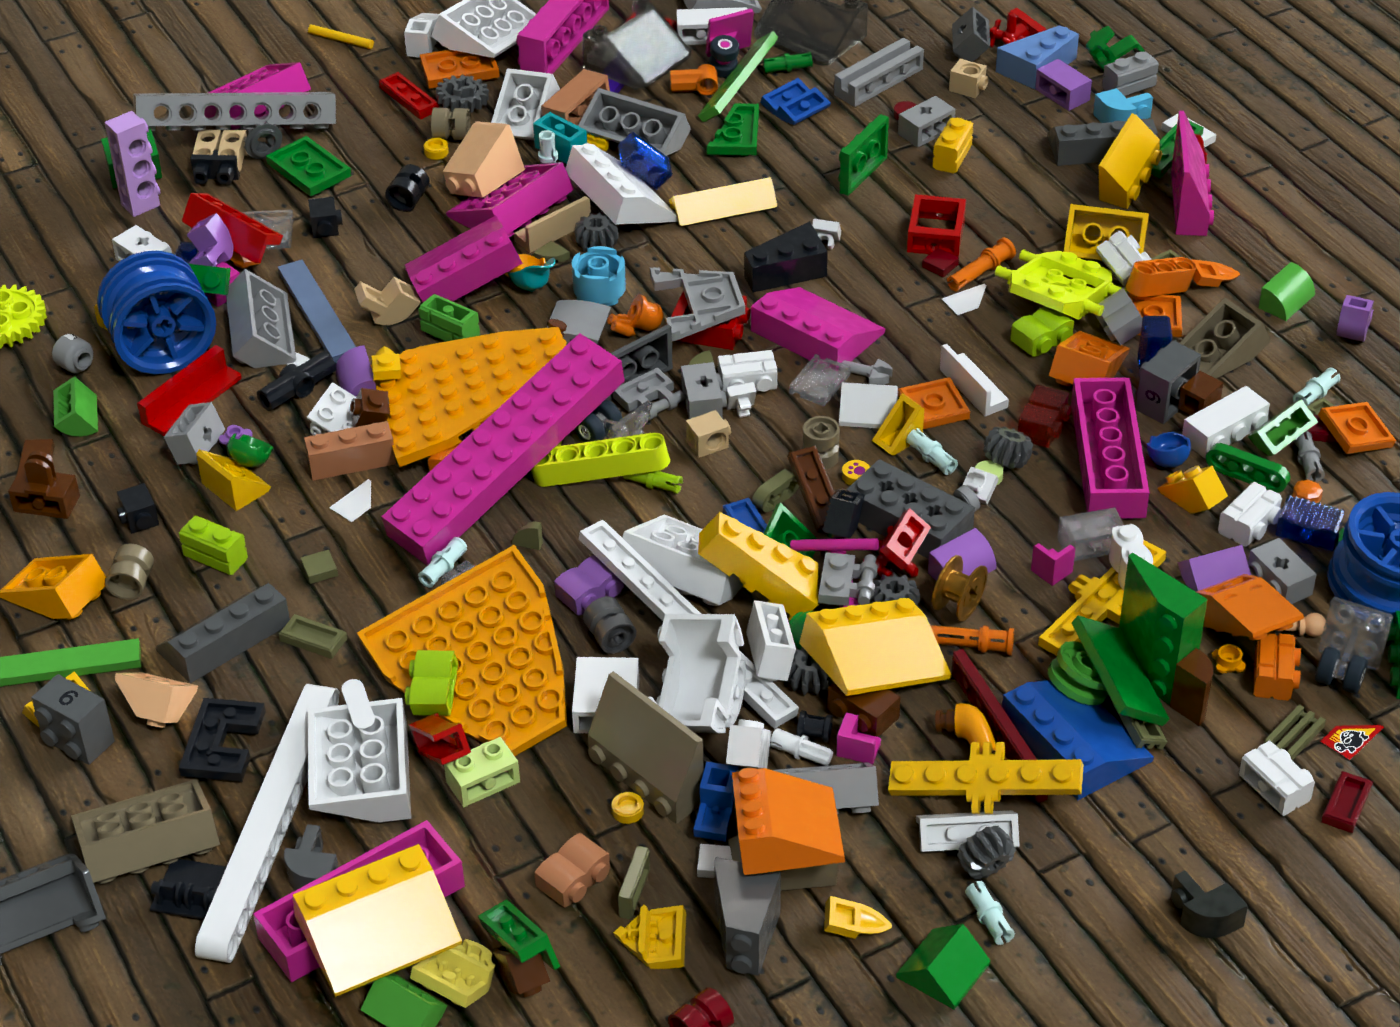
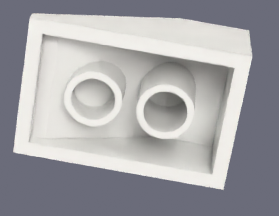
M507 68L491 123L509 124L514 138L534 140L533 123L543 117L541 105L560 90L554 75Z

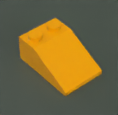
M93 554L34 558L0 590V598L51 619L67 618L71 620L78 617L83 612L82 608L90 601L95 600L101 595V590L105 587L106 576Z

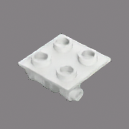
M332 382L307 416V419L312 421L310 424L311 434L316 435L323 434L326 431L334 432L353 428L350 404L352 399H356V397Z

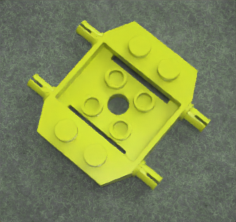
M1023 249L1019 255V260L1028 263L1017 270H1010L1001 265L997 266L995 270V276L1008 280L1009 293L1016 294L1078 320L1088 314V312L1100 317L1104 311V306L1098 303L1122 289V287L1112 283V270L1101 267L1098 262L1078 258L1072 252L1054 251L1034 254Z

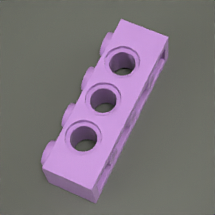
M130 111L104 122L121 205L133 217L160 206L158 195L161 192L155 180L157 171L151 159L153 150L147 138L149 129L146 121L143 118H139L133 111Z

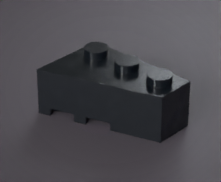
M809 221L744 252V278L754 293L827 277L828 251Z

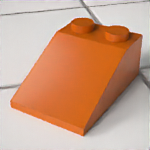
M1079 330L1057 345L1049 376L1056 378L1055 381L1065 386H1071L1074 378H1114L1128 355L1130 348Z

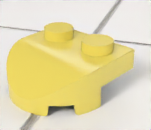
M465 939L462 945L414 965L411 970L410 979L423 985L424 988L451 1000L452 1003L466 1008L484 996L490 989L495 964L492 962V952L477 942Z

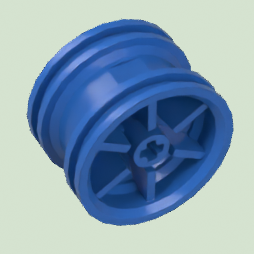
M159 250L132 254L113 266L101 282L97 296L99 314L111 335V340L118 354L130 367L144 373L168 374L188 366L203 355L211 345L216 330L215 312L191 266L182 258Z
M1394 492L1376 493L1367 496L1354 506L1345 524L1343 539L1334 550L1327 571L1329 586L1335 597L1345 608L1360 618L1386 627L1388 622L1393 623L1395 611H1400V493Z

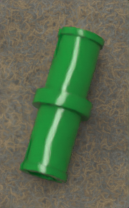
M811 52L795 55L784 53V56L763 58L765 74L785 70L788 73L792 72V69L813 67Z

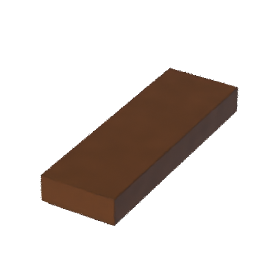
M815 445L789 452L787 457L816 531L821 532L826 520L827 505L830 503L829 499L834 494V490Z

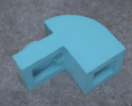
M1117 88L1095 94L1093 115L1101 123L1127 121L1131 113L1136 114L1140 119L1151 118L1153 97L1149 93H1144L1126 98Z

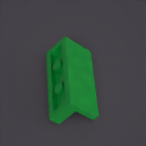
M507 899L478 915L482 927L521 963L540 953L542 960L554 971L560 968L547 934Z

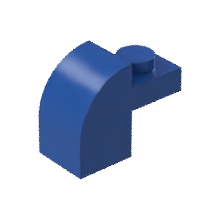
M706 761L699 788L701 803L693 829L694 837L726 842L731 822L734 821L736 811L732 772H737L738 766Z

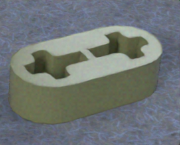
M784 469L763 483L753 495V504L764 512H770L775 509L777 504L783 503L793 496L799 488L794 473Z

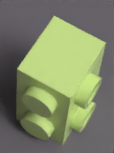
M501 737L485 742L471 749L470 754L444 764L446 783L463 807L520 783L518 760Z

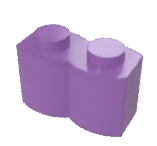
M592 555L578 567L571 568L557 577L554 581L556 597L576 615H582L586 608L596 599L605 596H617L624 588V583L595 555Z

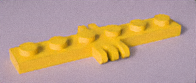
M1143 539V545L1152 554L1153 565L1158 568L1166 559V551ZM1113 567L1100 579L1098 577L1090 579L1081 574L1075 581L1069 584L1068 589L1071 593L1075 594L1077 601L1039 637L1038 646L1057 656L1059 648L1065 642H1081L1071 623L1078 615L1098 622H1102L1107 617L1118 624L1120 623L1124 590L1119 584L1118 572Z
M972 742L969 760L891 761L888 791L891 796L966 795L967 802H972V814H980L981 802H984L985 814H993L994 802H1000L1001 795H1081L1084 765L1081 759L1004 760V742L996 743L995 754H992L991 742H984L983 754H980L979 742Z

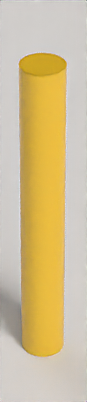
M312 24L308 27L309 34L367 49H372L374 45L373 40Z

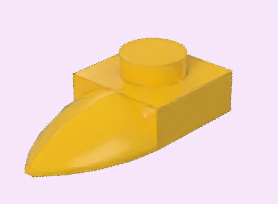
M383 346L372 356L374 381L401 379L399 354H395L390 348Z
M830 896L825 902L824 931L856 939L859 934H878L892 928V924L882 914L861 903Z

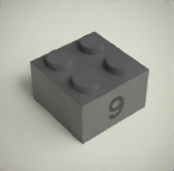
M1173 340L1165 348H1161L1149 362H1144L1138 373L1140 381L1136 391V410L1165 424L1180 410L1178 405L1181 387L1199 372L1201 354Z
M57 674L31 697L35 709L34 715L38 720L42 740L51 747L55 746L65 751L70 758L79 759L90 765L115 742L105 699Z

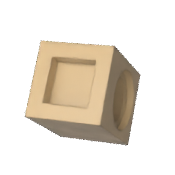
M959 59L950 70L949 91L976 98L988 85L989 78L986 76L987 66Z
M716 410L686 420V442L698 458L729 448L730 425L726 419H722Z

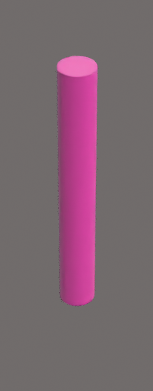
M878 538L791 540L790 548L795 551L878 550L879 540Z

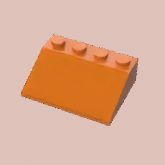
M744 768L740 771L732 772L744 875L845 862L832 787L766 768Z

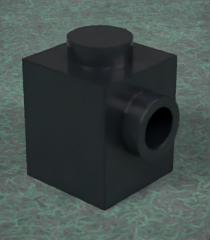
M334 197L308 199L313 238L338 236V225H343L341 209H335Z
M145 483L117 491L120 505L119 508H116L121 524H127L131 534L159 525L155 503Z

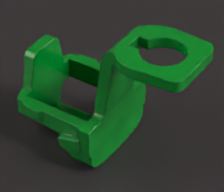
M1105 26L1097 32L1094 30L1090 33L1091 38L1086 44V49L1098 67L1104 72V65L1115 62L1116 59L1135 48L1139 52H1145L1133 35H1128L1111 47H1108L1107 43L1115 33L1109 26Z

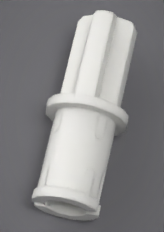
M780 728L774 730L770 739V747L794 755L797 760L803 757L828 766L833 756V751L830 748L808 741V737L805 735L800 737Z

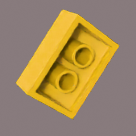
M1131 113L1098 166L1099 200L1128 209L1132 200H1137L1142 184L1148 182L1153 166H1157L1162 157L1160 139L1136 114Z
M1070 204L1063 252H1072L1078 258L1102 261L1096 251V247L1104 241H1108L1116 232L1122 231L1126 237L1130 235L1134 237L1140 246L1138 251L1141 254L1145 248L1149 213Z

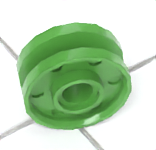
M1070 641L1061 645L1057 652V657L1052 660L1048 667V676L1051 682L1059 691L1079 703L1087 705H1100L1109 694L1082 643Z

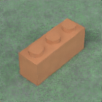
M583 69L541 105L542 115L544 116L551 112L578 125L596 90L601 88L610 91L608 75Z
M388 421L304 437L308 465L313 481L396 464L392 447L394 442Z

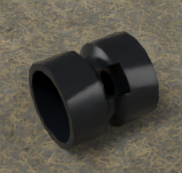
M409 164L403 166L386 189L385 196L388 203L398 211H411L428 189L430 184L429 177L422 168L416 165Z

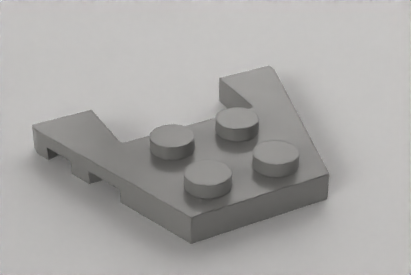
M650 268V278L654 290L659 291L682 287L691 312L688 315L666 318V325L669 324L672 329V341L745 314V303L734 272L699 270V274H686L683 269H673V273L660 272V268Z

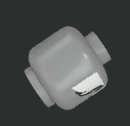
M66 334L55 342L52 350V359L65 370L71 373H80L91 365L93 348L90 343L78 336Z

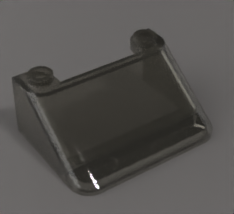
M636 0L632 3V11L636 13V16L612 32L607 31L605 26L597 25L583 33L582 67L586 70L608 75L609 79L629 87L644 88L691 57V49L653 4L648 0Z
M771 0L754 29V37L758 40L774 31L778 36V40L773 47L793 55L811 52L814 64L821 66L830 65L867 36L868 4L859 0H844L841 6L828 0Z

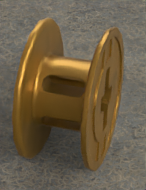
M955 555L945 564L937 579L932 595V606L934 610H941L950 600L958 603L957 618L959 621H965L975 611L981 600L987 583L988 571L985 566L980 565L970 576L962 573V556Z

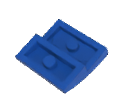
M799 78L763 95L760 101L772 114L793 125L831 105V102L816 87L810 90Z

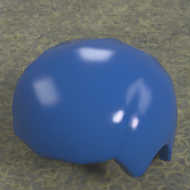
M1176 432L1162 433L1156 437L1151 436L1149 443H1146L1151 460L1163 468H1175L1182 465L1189 457L1191 451L1190 439Z

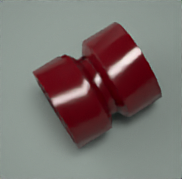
M706 987L690 1000L691 1005H682L668 1017L669 1027H730L734 1023V1016L730 1006L721 994L710 987Z

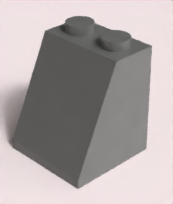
M715 857L714 901L726 969H731L741 974L748 973L759 976L780 916L781 871L744 875L742 862Z

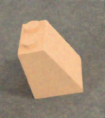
M477 121L471 126L442 172L450 194L483 198L523 172L525 168L509 124Z

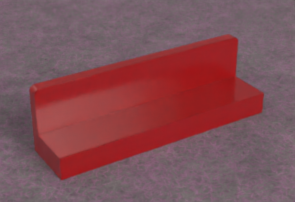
M190 193L182 217V222L193 228L197 222L217 213L230 232L234 247L233 251L254 263H261L267 245H280L283 237L280 233L208 193Z
M217 345L213 346L137 403L141 424L165 436L188 405L212 402L242 379L241 373L226 366L223 348Z

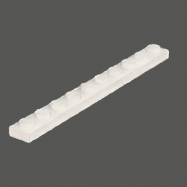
M604 520L580 531L579 540L662 621L665 614H701ZM740 651L742 654L741 660H746L743 699L774 729L797 716L799 707L772 681L757 677L755 665Z

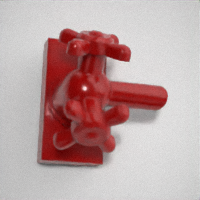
M1015 8L1007 13V29L1005 31L999 30L1000 19H997L995 25L990 28V47H994L996 39L1002 40L1006 45L1047 29L1020 9Z
M910 508L902 513L894 527H888V535L884 540H879L880 554L876 558V564L878 566L877 574L880 577L882 574L887 577L892 574L889 569L885 568L888 562H893L912 578L918 576V567L911 560L931 527Z

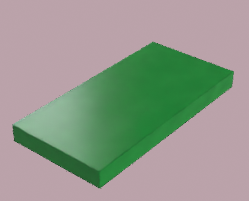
M1078 615L1071 622L1118 713L1164 726L1170 718L1121 628Z

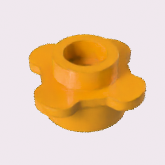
M1226 644L1212 652V658L1216 660V670L1218 672H1243L1246 669V663L1242 661L1243 653L1239 647Z

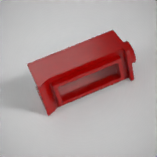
M435 713L409 724L418 753L441 765L471 753L461 723L453 724L440 718L438 713Z

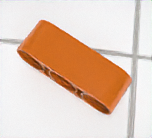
M1184 257L1138 261L1133 265L1125 288L1129 293L1138 297L1186 292L1189 289L1197 265L1192 260Z

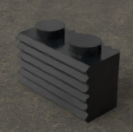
M839 488L829 499L830 503L827 505L826 520L822 528L824 532L828 533L829 538H851L858 527L865 497L864 494Z

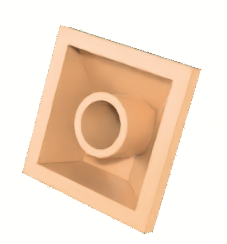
M144 672L115 674V681L136 717L147 719L146 724L154 727L165 728L166 723H177L198 689V685Z

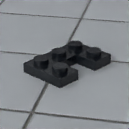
M203 698L179 766L180 776L243 782L250 761L249 750L223 747L227 732L258 734L266 712L265 704Z

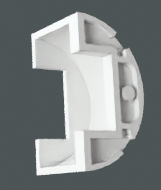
M665 614L663 624L658 629V641L669 655L667 668L663 670L662 674L663 687L661 695L657 697L656 702L653 697L648 698L694 733H726V727L734 725L739 715L746 678V660H741L742 654L739 651V646H743L744 641L735 614Z

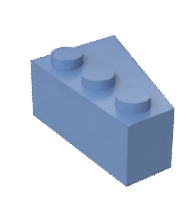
M1059 25L997 48L996 72L1035 89L1038 68L1056 59H1060L1068 65L1077 58L1079 34Z

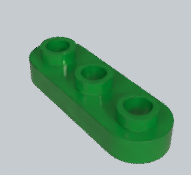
M1216 443L1206 454L1207 464L1213 466L1215 471L1249 484L1256 482L1266 487L1267 491L1270 489L1280 493L1284 491L1290 482V473L1284 466L1232 446Z

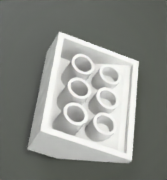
M462 0L439 14L431 37L449 50L494 58L517 44L518 33L523 30L536 13L518 0Z
M593 144L572 145L566 166L568 176L615 225L678 222L676 213L628 165Z
M664 514L628 529L623 533L622 538L673 587L677 588V591L681 594L695 595L702 598L703 602L708 605L719 606L733 599L743 586L739 577L735 574L729 577L698 554L701 528Z
M402 698L369 702L375 721L372 726L365 729H360L353 725L347 704L308 709L309 809L374 822L411 819L407 720Z

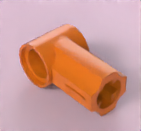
M703 64L697 69L670 70L671 92L698 91L700 94L708 96L714 94L718 89L717 70L711 64Z

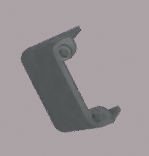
M76 854L59 856L0 880V966L2 965L1 953L74 924L79 927L80 932H86L99 926V921L106 919L90 872Z

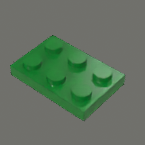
M880 114L872 122H869L867 127L860 134H857L846 147L841 149L839 154L840 173L838 176L841 194L849 196L887 159L889 117Z
M308 136L266 155L268 165L310 197L352 176L349 166Z

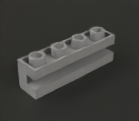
M904 37L835 74L834 95L853 107L862 104L923 70L924 49L919 46L910 49V41Z

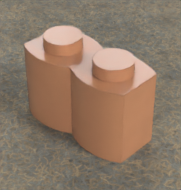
M578 833L571 837L557 853L549 856L534 872L536 887L564 908L573 902L577 903L586 894L587 887L592 886L596 882L599 883L607 877L610 871L609 853L582 833Z

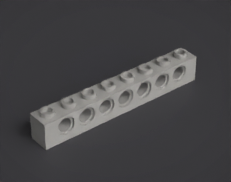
M332 92L133 94V112L139 118H143L148 125V129L151 128L152 131L156 130V126H166V130H181V126H191V130H206V126L216 125L218 130H229L231 125H240V129H254L256 123L263 125L266 121L271 125L275 124L279 129L280 125L289 124L292 129H303L305 124H314V128H329V124H336V98ZM285 104L289 105V115L280 117V107ZM313 104L315 108L313 115L305 117L303 112L305 106ZM214 105L216 107L215 116L206 118L204 115L205 108ZM234 105H239L241 107L240 115L236 118L230 117V108ZM258 105H264L266 108V112L262 117H256L254 114V110ZM158 106L166 108V115L161 119L154 116V110ZM181 107H191V115L188 118L180 117L179 110Z

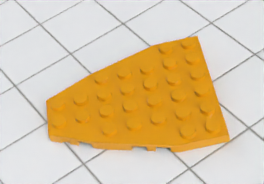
M559 327L491 333L419 346L414 349H407L399 354L401 379L375 381L376 390L388 391L390 415L387 421L393 437L394 445L392 447L399 467L452 448L460 443V435L470 429L474 431L566 346Z
M515 545L357 632L359 640L386 681L404 694L406 687H411L413 678H410L409 665L411 660H415L417 650L454 651L458 661V671L454 687L452 711L450 716L439 717L453 724L461 723L466 735L482 743L501 737L513 755L517 756L567 727L564 668L545 588Z

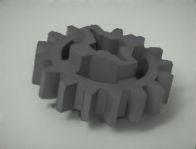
M453 75L450 80L444 78L443 83L438 82L436 99L438 104H443V108L450 107L451 112L454 108H468L470 112H473L474 108L481 110L482 105H487L489 89H487L486 83L482 84L481 79L474 80V76L461 75L460 78H456Z

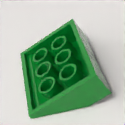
M1132 552L1128 556L1119 628L1123 631L1158 698L1170 705L1176 664L1195 648L1200 650L1208 599Z

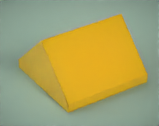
M200 449L196 453L202 484L235 511L269 492L270 485L247 467H243L235 462L233 458Z

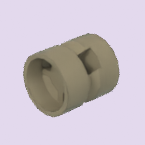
M434 107L431 117L432 138L448 140L452 136L454 140H463L470 129L469 109L454 108L450 112L448 108ZM452 119H455V129H451Z
M812 417L803 425L802 449L816 445L824 468L834 467L839 460V424L830 417Z
M124 544L120 546L105 579L107 590L120 599L133 600L140 597L154 564L151 552L137 544Z

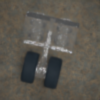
M605 399L574 430L582 442L603 440L604 437L612 439L645 434L644 428L651 417L649 413L652 403L647 400L622 418L617 406Z
M1333 597L1319 646V652L1322 655L1317 666L1315 680L1329 685L1333 678L1343 680L1342 688L1344 691L1354 694L1358 693L1367 667L1374 670L1380 667L1393 615Z

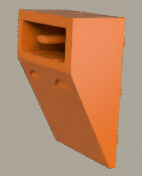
M1242 574L1196 591L1208 599L1203 627L1215 629V632L1232 633V636H1247L1250 640H1260L1266 638L1268 632L1290 629L1293 627L1294 622L1304 619L1303 613L1259 576Z

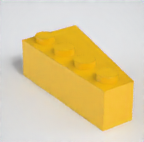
M721 512L699 533L698 554L729 577L735 574L739 577L743 587L751 593L757 590L769 599L767 602L783 604L785 611L790 614L788 620H791L799 612L813 611L818 606V562L773 540L762 532L756 531Z

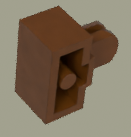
M42 451L31 452L24 464V468L20 469L8 490L14 512L63 519L69 518L80 497L76 476L56 473L52 456Z

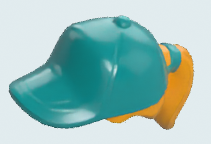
M518 254L523 264L505 273L520 289L534 292L536 289L542 288L547 284L550 268L554 266L556 261L554 258L545 261V258L537 259L531 255Z

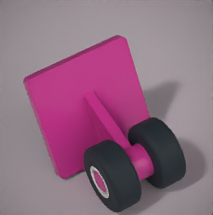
M752 9L709 19L705 53L710 57L709 64L716 68L717 77H728L737 67L739 49L751 45L754 18Z

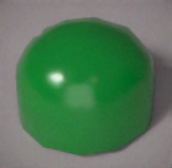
M233 434L227 443L228 453L235 462L243 467L257 468L262 466L268 460L273 450L272 445L245 434L239 439H235L236 434Z

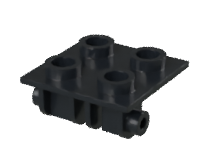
M178 859L176 862L171 863L164 878L152 883L151 894L156 896L150 911L204 920L227 866Z

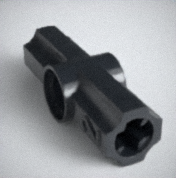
M324 350L300 366L295 364L286 365L281 370L277 380L257 391L258 400L263 408L271 411L295 395L299 398L307 397L313 391L315 383L337 370L336 363L331 355Z

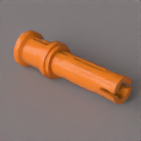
M1002 237L993 247L985 248L981 252L980 257L947 278V282L952 281L948 283L950 289L956 292L987 270H996L997 266L1001 265L1003 261L1014 258L1016 256L1014 244L1008 238Z
M930 625L938 644L975 647L981 653H986L987 650L1001 651L1012 656L1014 628H1009L1006 631L989 629V626L985 625L980 627V630ZM939 634L960 635V636H964V639H962V638H952V637H941V636H939ZM970 637H979V639L973 640ZM991 639H1002L1005 642L991 641Z

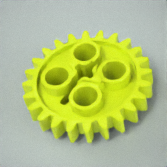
M15 284L10 289H7L6 285H2L0 289V349L6 343L13 347L14 341L22 344L24 343V337L32 339V332H40L39 326L45 325L44 319L47 318L45 303L41 299L40 294H35V290L27 292L26 286L17 290Z

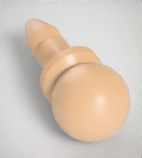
M1310 613L1304 619L1294 622L1293 627L1285 631L1298 630L1299 636H1303L1306 633L1311 637H1318L1326 631L1327 622L1321 614Z

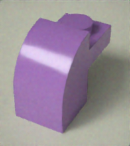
M217 213L197 222L187 234L199 251L189 262L190 264L216 266L223 261L226 262L231 259L234 248L231 235Z
M1346 295L1340 313L1337 336L1364 342L1374 310H1372L1374 301Z

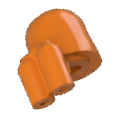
M638 294L627 314H610L607 323L611 325L612 331L630 337L635 335V327L644 331L657 329L663 320V310L659 304L647 301L644 295Z

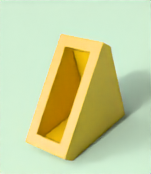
M902 393L872 441L893 456L911 446L906 442L908 434L912 430H916V428L923 432L924 408Z

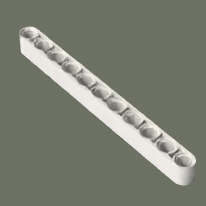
M306 684L197 935L195 943V955L197 958L227 963L233 961L308 781V709L337 706L339 703V691L337 688Z

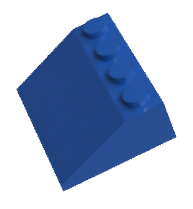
M1051 680L1027 682L1003 694L1002 708L1038 760H1082L1084 765L1082 794L1073 795L1077 800L1154 760V756L1144 746L1136 748L1127 729L1102 704L1087 705L1079 703L1059 691Z

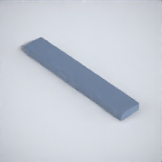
M301 259L278 266V273L322 347L331 355L333 361L337 363L338 359L346 351L356 347L304 261Z

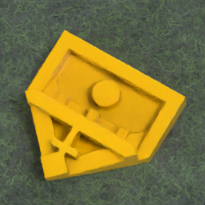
M643 905L640 907V914L625 928L620 926L613 932L615 937L650 969L684 967L686 911L683 905L651 909L650 911L647 906Z

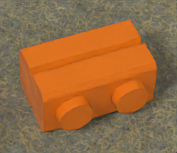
M1268 632L1266 638L1257 640L1253 695L1255 697H1273L1277 700L1288 701L1291 699L1293 689H1299L1301 671L1295 670V666L1299 667L1301 648H1295L1296 637L1294 635L1281 633L1276 635L1275 633Z

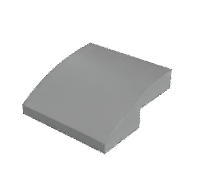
M559 300L556 302L550 319H558L567 325L566 331L563 332V338L567 344L579 333L598 344L611 307L583 300Z

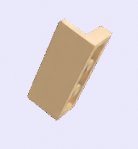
M584 196L526 225L525 228L514 233V241L531 253L548 242L555 241L575 231L576 223L580 221V218L583 216L588 217L589 213H591L590 199Z

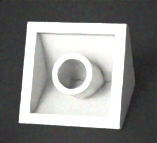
M842 382L839 426L880 428L897 402L898 386Z

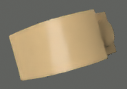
M393 277L382 291L361 281L354 288L360 307L370 311L374 323L380 325H393L405 320L421 303L415 287L396 277Z

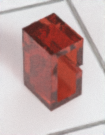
M1037 384L1029 398V403L1026 404L1019 417L1018 432H1023L1025 436L1031 439L1033 444L1049 448L1054 438H1059L1063 426L1062 422L1069 419L1071 413V405L1068 404L1069 393Z

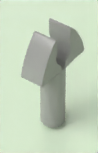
M877 359L875 365L872 366L846 360L842 361L840 365L841 371L867 376L869 378L868 384H888L889 376L892 377V367L880 359Z

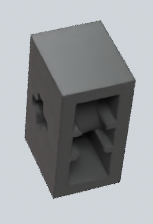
M971 7L952 24L953 52L956 57L973 62L990 48L989 20L974 7Z

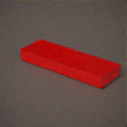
M399 72L379 80V88L420 120L432 115L434 107L440 108V104Z

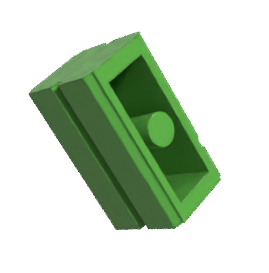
M436 294L431 295L419 307L421 330L433 335L435 338L452 341L480 335L478 312Z

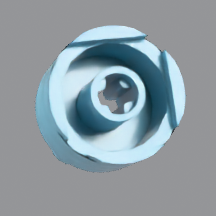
M605 246L587 248V252L580 255V252L577 253L572 259L573 291L577 296V300L590 301L607 306L617 304L618 298L626 290L624 257L617 255L615 249Z

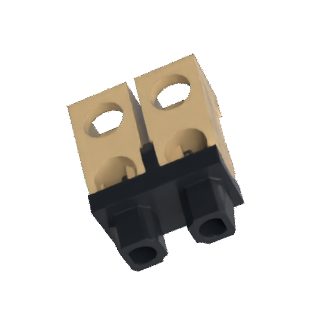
M198 130L193 154L190 159L196 184H205L208 182V179H217L220 184L230 185L232 180H239V172L242 169L244 156L248 155L244 148V137H247L246 130H224L223 134H221V130ZM213 137L214 140L205 142L204 138ZM231 137L239 138L236 142H229Z

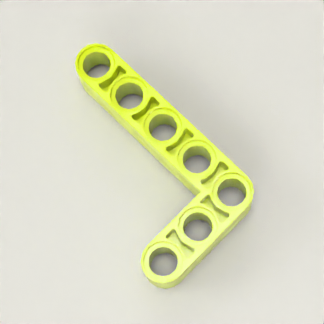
M646 433L561 446V441L531 469V473L538 486L548 487L659 471L670 464V457L664 436L660 433Z

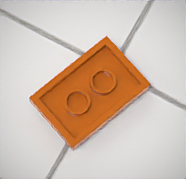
M454 50L419 54L420 63L429 89L437 88L438 82L443 83L444 78L450 80L453 75L456 78H460L461 75L474 76V80L481 79L483 81L500 77L495 57L491 58Z

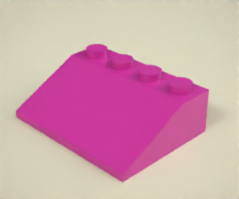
M296 62L268 64L208 93L307 92L311 88L301 63ZM214 105L207 106L204 111L205 117L212 118L215 116L216 107ZM234 105L229 110L230 117L232 118L238 117L241 113L239 105ZM258 105L255 108L254 114L256 117L264 115L266 111L265 106ZM231 125V130L240 128V125Z
M1179 111L1171 167L1176 235L1207 236L1208 226H1213L1214 210H1211V179H1208L1209 164H1205L1203 150L1185 112Z
M563 162L524 165L525 170L485 197L470 196L447 211L446 214L449 218L470 229L496 215L508 237L514 235L515 229L530 224L533 217L548 212L550 210L549 206L567 199L566 195L572 192L574 187Z
M495 215L405 264V267L422 302H425L433 294L450 301H455L523 263L498 217Z
M801 287L766 293L751 306L752 332L836 374L841 371L840 365L842 361H853L885 333L884 327Z

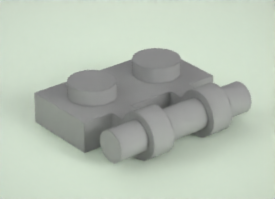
M658 367L620 385L613 392V398L628 412L636 408L640 409L633 414L637 422L645 419L651 420L657 417V413L665 409L672 410L677 407L678 403L685 400L684 393L681 390L675 393L671 392L674 390V382ZM657 398L660 399L659 401H656V402H654V403H651V401H653V400H655V399H657Z
M826 552L818 603L849 606V599L851 597L858 598V603L861 605L869 604L870 598L874 595L875 591L873 579L877 576L878 570L876 557L868 554L864 557V562L855 564V555ZM853 578L861 579L858 583H852Z

